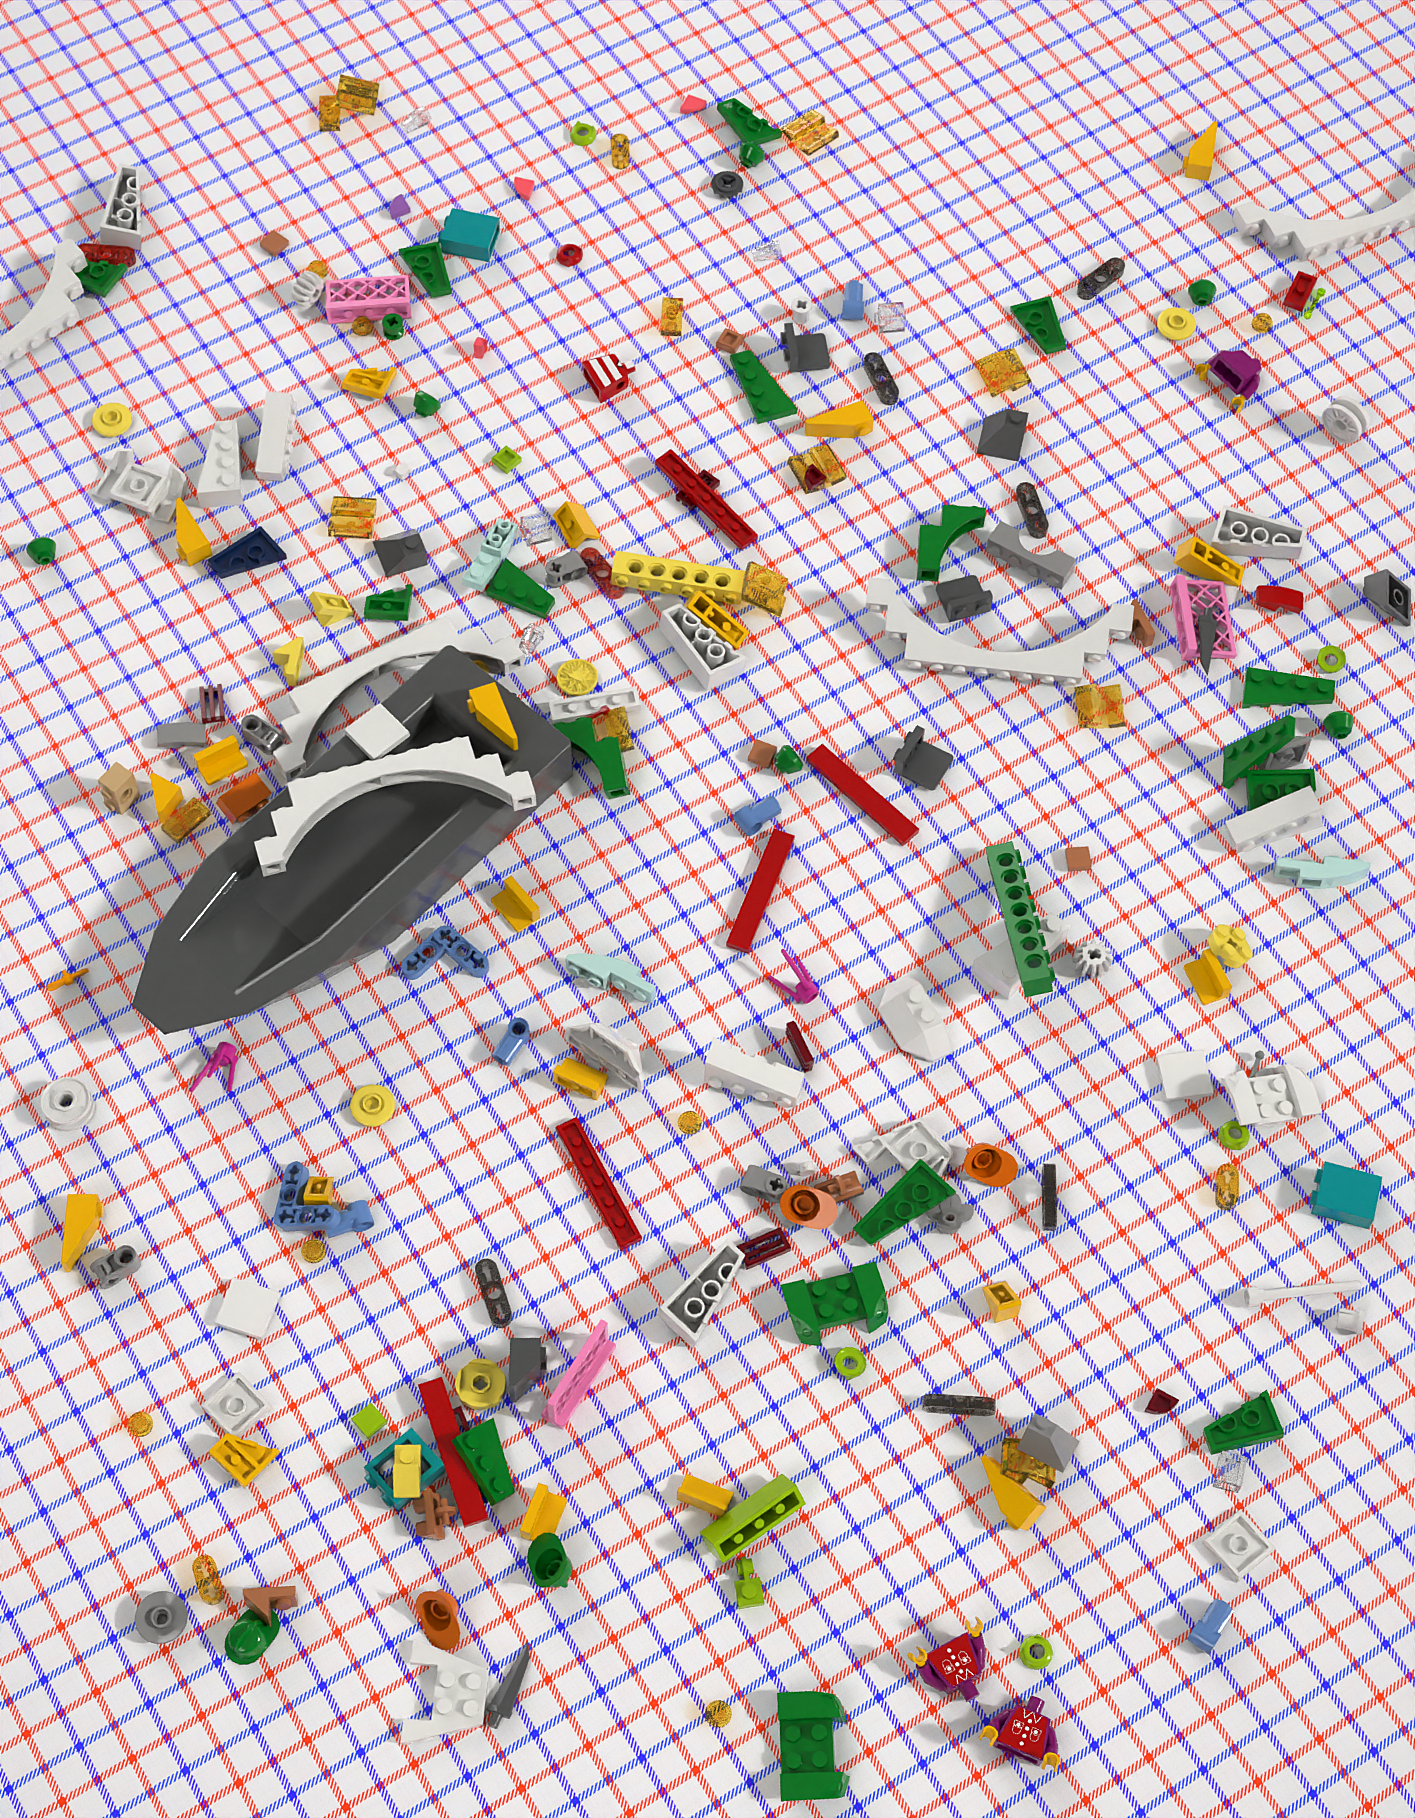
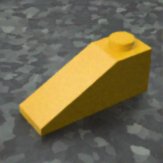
M1214 121L1192 145L1188 157L1184 156L1182 169H1186L1185 178L1209 181L1218 122Z
M861 400L805 420L804 434L812 437L834 438L865 436L873 431L874 418L864 401Z
M179 497L176 499V540L179 547L176 549V552L181 561L185 559L190 567L213 555L209 541Z
M1195 536L1178 546L1174 564L1190 574L1224 582L1236 587L1241 585L1245 570L1244 567Z
M701 590L692 594L683 605L701 620L702 625L708 629L711 628L716 632V636L724 643L727 641L734 649H738L750 633Z
M493 682L469 690L470 699L466 701L470 713L474 712L477 721L512 750H518V738L496 683Z
M97 1194L67 1195L61 1265L65 1272H71L98 1229L100 1217H104V1203H101Z
M983 1454L981 1461L1000 1511L1007 1517L1006 1523L1015 1530L1023 1529L1028 1531L1047 1507L993 1457Z

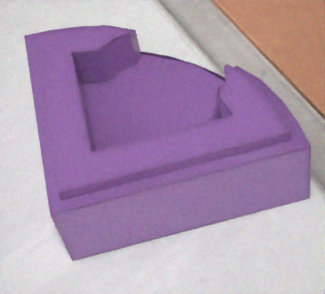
M402 194L395 197L390 204L392 220L411 213L410 207Z

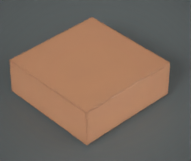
M275 230L260 241V247L275 257L289 246V240Z
M725 328L716 342V347L735 354L744 341V335Z
M756 739L748 755V761L769 768L777 752V746Z
M1088 846L1065 849L1068 872L1091 870L1092 865Z

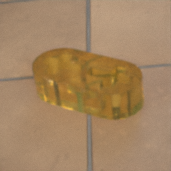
M619 133L611 137V160L613 167L620 170L629 166L630 153L628 137Z
M1229 1163L1221 1165L1215 1176V1203L1220 1209L1226 1211L1233 1209L1239 1198V1172L1234 1165ZM1225 1171L1229 1172L1228 1174L1231 1176L1228 1183H1226V1177L1223 1175ZM1225 1190H1228V1197L1231 1199L1229 1203L1225 1202V1198H1222Z
M200 1555L194 1560L192 1565L199 1594L206 1604L216 1605L224 1597V1588L219 1571L211 1556ZM203 1562H206L208 1566L212 1565L208 1568L209 1577L206 1578L202 1570L198 1571V1569L202 1568L201 1564ZM208 1583H212L215 1590L219 1589L215 1592L214 1598L205 1595L209 1592Z

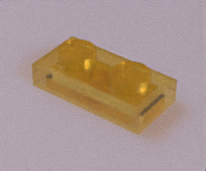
M339 95L319 96L320 132L340 131Z
M663 297L661 336H681L683 298Z
M625 706L610 709L608 714L603 715L608 737H618L623 752L634 750Z
M193 797L162 824L161 829L178 844L211 815V812L199 800Z

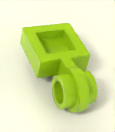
M746 1556L741 1557V1560L736 1561L738 1576H743L744 1580L734 1581L738 1608L762 1606L765 1602L760 1577L750 1579L749 1575L754 1574L752 1559H747Z

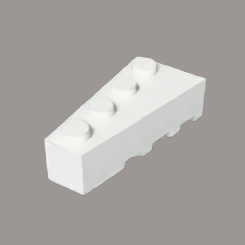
M119 163L100 224L102 243L141 251L140 167Z
M266 391L255 470L260 480L284 481L285 474L289 473L288 458L292 451V437L298 411L297 401H294L292 393Z
M237 420L215 421L197 489L200 508L243 505L241 443Z
M1223 505L1211 547L1223 555L1299 559L1308 529Z
M681 603L661 612L660 630L706 691L744 673L747 658L743 654L739 655L733 650V646L727 641L724 643L716 636V632L711 628L708 629L702 625L701 620Z
M1308 786L1225 821L1226 831L1237 853L1248 852L1256 847L1323 827L1322 808L1311 786Z
M1052 912L1039 919L1041 929L1038 930V933L1043 932L1046 943L1043 950H1048L1049 956L1067 938L1070 927ZM1009 939L974 960L972 973L1005 999L1009 1000L1022 986Z
M713 1037L705 1060L704 1082L715 1088L724 1087L731 1089L736 1094L754 1096V1098L760 1101L769 1100L776 1102L784 1108H796L804 1084L805 1073L774 1062L772 1065L768 1064V1061L760 1055L748 1056L741 1052L742 1048L735 1045L728 1048L720 1044V1039Z
M726 1239L659 1307L657 1315L692 1349L745 1257V1254L729 1239Z

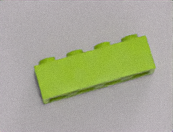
M780 1474L699 1533L709 1552L722 1563H725L806 1503L796 1484L785 1475Z

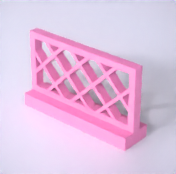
M408 275L327 280L326 311L328 324L383 320L384 316L391 313L400 315L402 319L412 318ZM396 283H405L400 288L394 286ZM377 284L383 285V286H382L381 288H379V289H376V288L373 287L374 285H377ZM354 286H361V287H362V288L359 289L358 291H356L355 289H353ZM335 287L342 288L337 293L331 290V288ZM388 289L393 291L389 296L384 293ZM366 291L373 293L369 297L363 295ZM346 292L352 294L349 298L342 296Z
M1176 575L1169 588L1182 661H1191L1192 657H1200V650H1198L1197 644L1199 642V631L1194 627V624L1198 622V614L1191 609V606L1193 604L1203 610L1200 615H1204V608L1207 606L1199 600L1202 595L1212 602L1208 607L1211 608L1215 604L1222 610L1220 616L1213 612L1212 618L1217 620L1226 631L1222 635L1216 630L1215 637L1218 640L1213 645L1211 658L1235 659L1237 654L1224 582L1185 580V575ZM1188 587L1195 588L1200 593L1195 597L1188 591ZM1209 588L1218 589L1219 596L1216 598L1207 590ZM1223 642L1228 646L1229 651H1223L1217 645Z
M602 1319L599 1321L541 1413L542 1418L562 1430L616 1348V1344L608 1340V1323Z

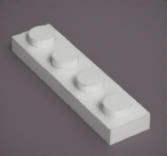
M636 686L549 701L553 725L559 722H573L580 717H589L598 712L604 705H607L610 711L608 714H601L598 717L641 710Z

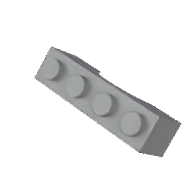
M1002 521L999 522L987 541L986 552L990 553L993 557L1000 558L1011 566L1018 567L1029 575L1047 582L1050 586L1061 590L1075 570L1077 559L1060 550L1046 555H1038L1026 550L1019 540V530Z

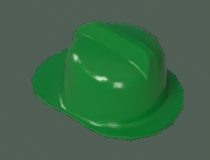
M551 1532L537 1536L532 1541L527 1554L528 1565L536 1585L541 1588L568 1587L567 1581L572 1573V1563L565 1553L561 1540Z
M250 1609L242 1614L225 1638L224 1648L230 1660L239 1665H249L256 1662L275 1640L279 1632L280 1622L278 1615L273 1610L271 1611V1627H269Z

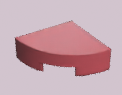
M688 94L680 107V113L690 114V112L702 111L706 107L707 101Z
M515 177L514 187L516 191L520 194L521 198L529 201L535 186L534 181Z
M476 338L473 345L475 358H483L488 344L486 339Z

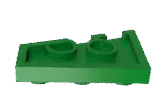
M732 98L717 104L718 112L743 143L751 142L755 145H760L782 137L783 131L770 127L767 120L764 118L760 120L752 114L753 110L737 99Z
M439 242L398 249L401 258L431 298L452 294Z
M85 258L88 266L83 268L82 271L75 273V275L80 279L84 289L105 298L128 269L126 264L111 265L108 261L101 260L98 263L88 261Z
M1051 296L1010 306L1012 314L1046 355L1066 350V342Z
M505 558L486 590L487 596L543 619L547 618L555 604V598L507 558Z
M1314 769L1248 770L1249 774L1245 776L1248 812L1308 786H1311L1314 793L1316 791Z
M1265 1390L1260 1393L1259 1397L1242 1404L1241 1408L1231 1414L1224 1415L1203 1429V1436L1210 1454L1214 1455L1282 1439L1284 1431L1269 1393Z
M494 1417L455 1437L451 1441L491 1506L496 1505L515 1493Z

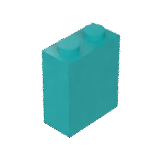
M452 208L450 215L445 217L444 230L440 231L438 237L442 253L489 262L500 233L499 217Z
M1325 1161L1322 1168H1317L1314 1182L1317 1183L1316 1191L1312 1190L1309 1204L1313 1205L1311 1214L1369 1229L1374 1221L1382 1177Z

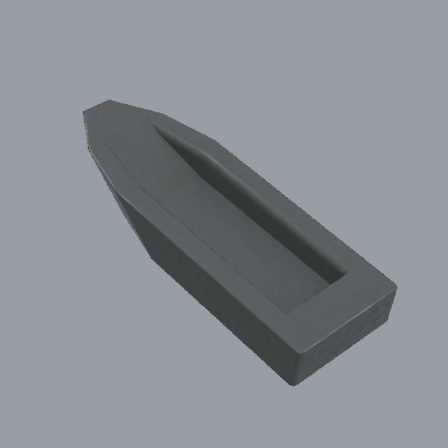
M452 645L445 646L381 703L410 733L407 739L381 758L387 755L401 754L410 749L428 747L433 743L451 741L456 737L463 738L468 736L475 759L487 754L493 755L498 753L505 776H509L514 772H529L536 794V806L514 811L511 805L493 795L464 785L447 782L419 781L384 786L363 793L329 812L301 839L285 865L286 871L263 877L254 842L264 837L277 836L271 812L282 807L288 808L293 806L288 786H286L204 859L156 927L132 1006L166 1035L257 1011L310 989L391 944L572 777V748L570 739ZM493 682L496 683L518 738V750H512L478 722L474 712L470 713L466 701L470 699L469 690ZM345 734L297 778H307L315 776L320 772L335 771L341 767L358 765L371 759Z

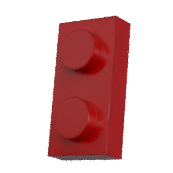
M1298 271L1284 299L1283 305L1302 312L1318 278Z

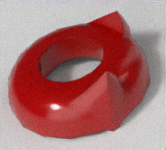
M565 244L557 250V261L567 267L577 265L582 260L583 250L577 245ZM571 250L575 253L572 256H566L564 252Z

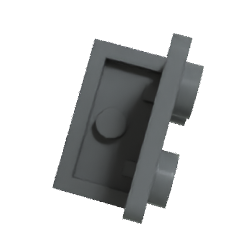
M784 323V332H780L781 345L785 346L783 356L784 361L788 363L789 372L828 369L830 367V358L825 335L823 333L795 335L793 323Z
M975 575L936 585L937 595L949 622L991 611L993 595L990 590H982Z
M917 725L913 732L909 731L907 733L903 748H898L894 754V773L933 791L937 788L952 764L954 757L952 754L923 741L925 729Z

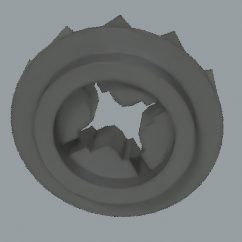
M732 171L719 172L712 178L711 188L714 194H719L720 198L723 196H727L728 199L731 196L737 197L738 193L742 192L743 179Z

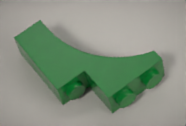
M953 504L942 505L940 526L932 524L920 525L916 580L938 582L940 563L944 553L963 534L984 527L986 508L957 506Z
M580 717L573 722H559L553 725L570 739L571 748L583 753L599 769L604 792L608 799L630 795L622 745L618 737H605L598 741L596 727L591 717Z

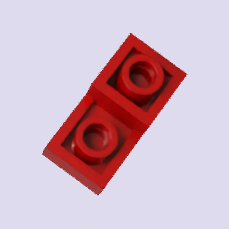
M1258 585L1256 587V605L1274 612L1281 607L1299 614L1303 610V592L1280 586Z

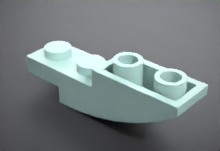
M498 518L482 542L480 553L462 578V585L482 592L488 583L491 584L509 552L518 530V524Z
M1325 856L1322 864L1312 860L1300 861L1290 857H1278L1273 876L1296 879V888H1334L1366 878L1371 863L1360 859H1342L1338 856Z
M568 954L565 958L566 969L572 975L587 979L595 987L600 986L607 989L610 983H613L617 989L626 990L632 993L636 999L647 1001L651 1004L656 997V986L641 978V968L631 963L597 954Z

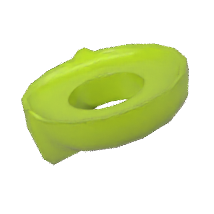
M580 121L576 122L570 132L571 141L578 146H588L593 143L596 137L595 127L580 123ZM580 130L588 132L585 136H580L577 133Z
M1334 645L1321 648L1317 656L1319 667L1328 673L1340 671L1346 662L1345 652ZM1332 655L1336 658L1337 663L1330 666L1325 662V657Z
M1229 1121L1220 1127L1218 1138L1226 1148L1242 1150L1248 1144L1250 1135L1245 1125L1240 1126L1238 1121ZM1230 1129H1237L1241 1133V1138H1231L1228 1131Z
M845 1347L839 1350L833 1361L837 1371L842 1376H845L846 1380L860 1376L865 1371L867 1365L864 1354L853 1347ZM845 1359H852L856 1363V1368L852 1370L847 1369L843 1361Z
M1036 1634L1024 1639L1020 1645L1019 1656L1023 1664L1028 1668L1039 1670L1049 1665L1052 1660L1053 1650L1048 1640L1040 1634ZM1037 1644L1043 1648L1044 1655L1042 1658L1035 1659L1030 1655L1029 1650L1032 1645Z

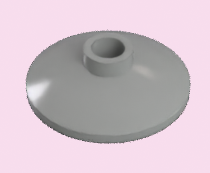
M158 1591L148 1595L141 1601L135 1613L137 1631L146 1641L154 1644H164L176 1639L185 1629L188 1620V1612L183 1600L176 1594L168 1591ZM161 1616L167 1617V1621L164 1624L158 1623V1619Z

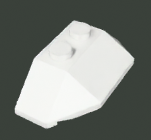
M906 975L887 984L878 1012L900 1049L925 1058L932 1063L952 1054L953 1048L944 1021L921 983Z
M588 1023L566 1028L565 1041L638 1091H643L644 1077L640 1052L634 1041L624 1039L616 1029L611 1026L607 1027L602 1023Z

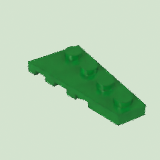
M750 350L730 355V362L757 424L797 414V407Z
M1247 667L1242 709L1260 705V708L1277 704H1282L1283 706H1292V704L1302 703L1303 705L1332 704L1335 693V680Z
M1287 715L1224 747L1222 786L1230 789L1234 786V781L1238 777L1243 779L1249 774L1248 770L1252 766H1259L1265 761L1270 752L1276 753L1294 739L1295 718Z
M919 1159L853 1227V1230L865 1242L873 1246L956 1194V1191L922 1159Z

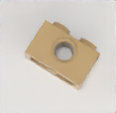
M117 761L98 779L101 789L100 793L104 798L103 803L112 812L115 810L123 815L140 797L134 774Z

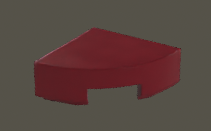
M813 463L808 467L804 476L805 484L810 491L825 483L827 479Z
M1156 1388L1145 1412L1155 1415L1168 1413L1175 1408L1179 1400Z

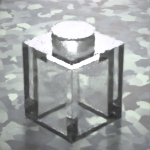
M903 302L878 304V313H874L875 325H879L880 334L905 332L906 315Z
M546 511L520 517L521 526L518 527L520 538L525 539L527 547L552 541V527Z
M1234 1450L1222 1451L1218 1457L1213 1487L1238 1493L1243 1484L1247 1457L1241 1456V1453Z

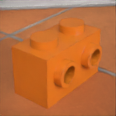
M254 772L222 794L216 804L232 825L237 821L243 823L251 817L250 812L256 808L258 810L262 809L269 802L268 800L272 792L258 774Z

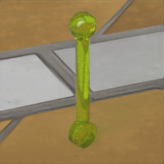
M1319 288L1317 290L1315 300L1309 310L1304 313L1305 319L1312 317L1311 313L1320 297L1325 295V289Z

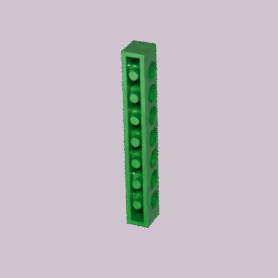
M1012 841L985 847L989 869L1024 996L1026 998L1053 992L1052 982L1056 981L1053 967L1048 968V964H1051L1048 950H1043V947L1046 946L1043 932L1038 933V930L1041 929L1038 915H1033L1036 912L1034 900L1028 898V896H1031L1029 882L1024 883V879H1027L1024 865L1019 866V863H1022L1019 849H1014Z

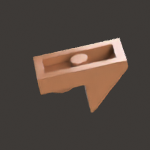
M1134 599L1131 602V605H1134L1132 631H1134L1136 639L1141 641L1145 648L1153 644L1156 633L1138 600Z
M296 1586L243 1589L245 1605L269 1627H271L272 1608L288 1610L291 1607H298Z

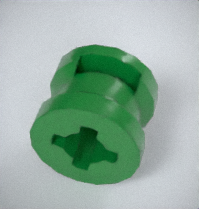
M395 313L384 316L382 320L384 336L389 340L402 338L404 335L402 317Z

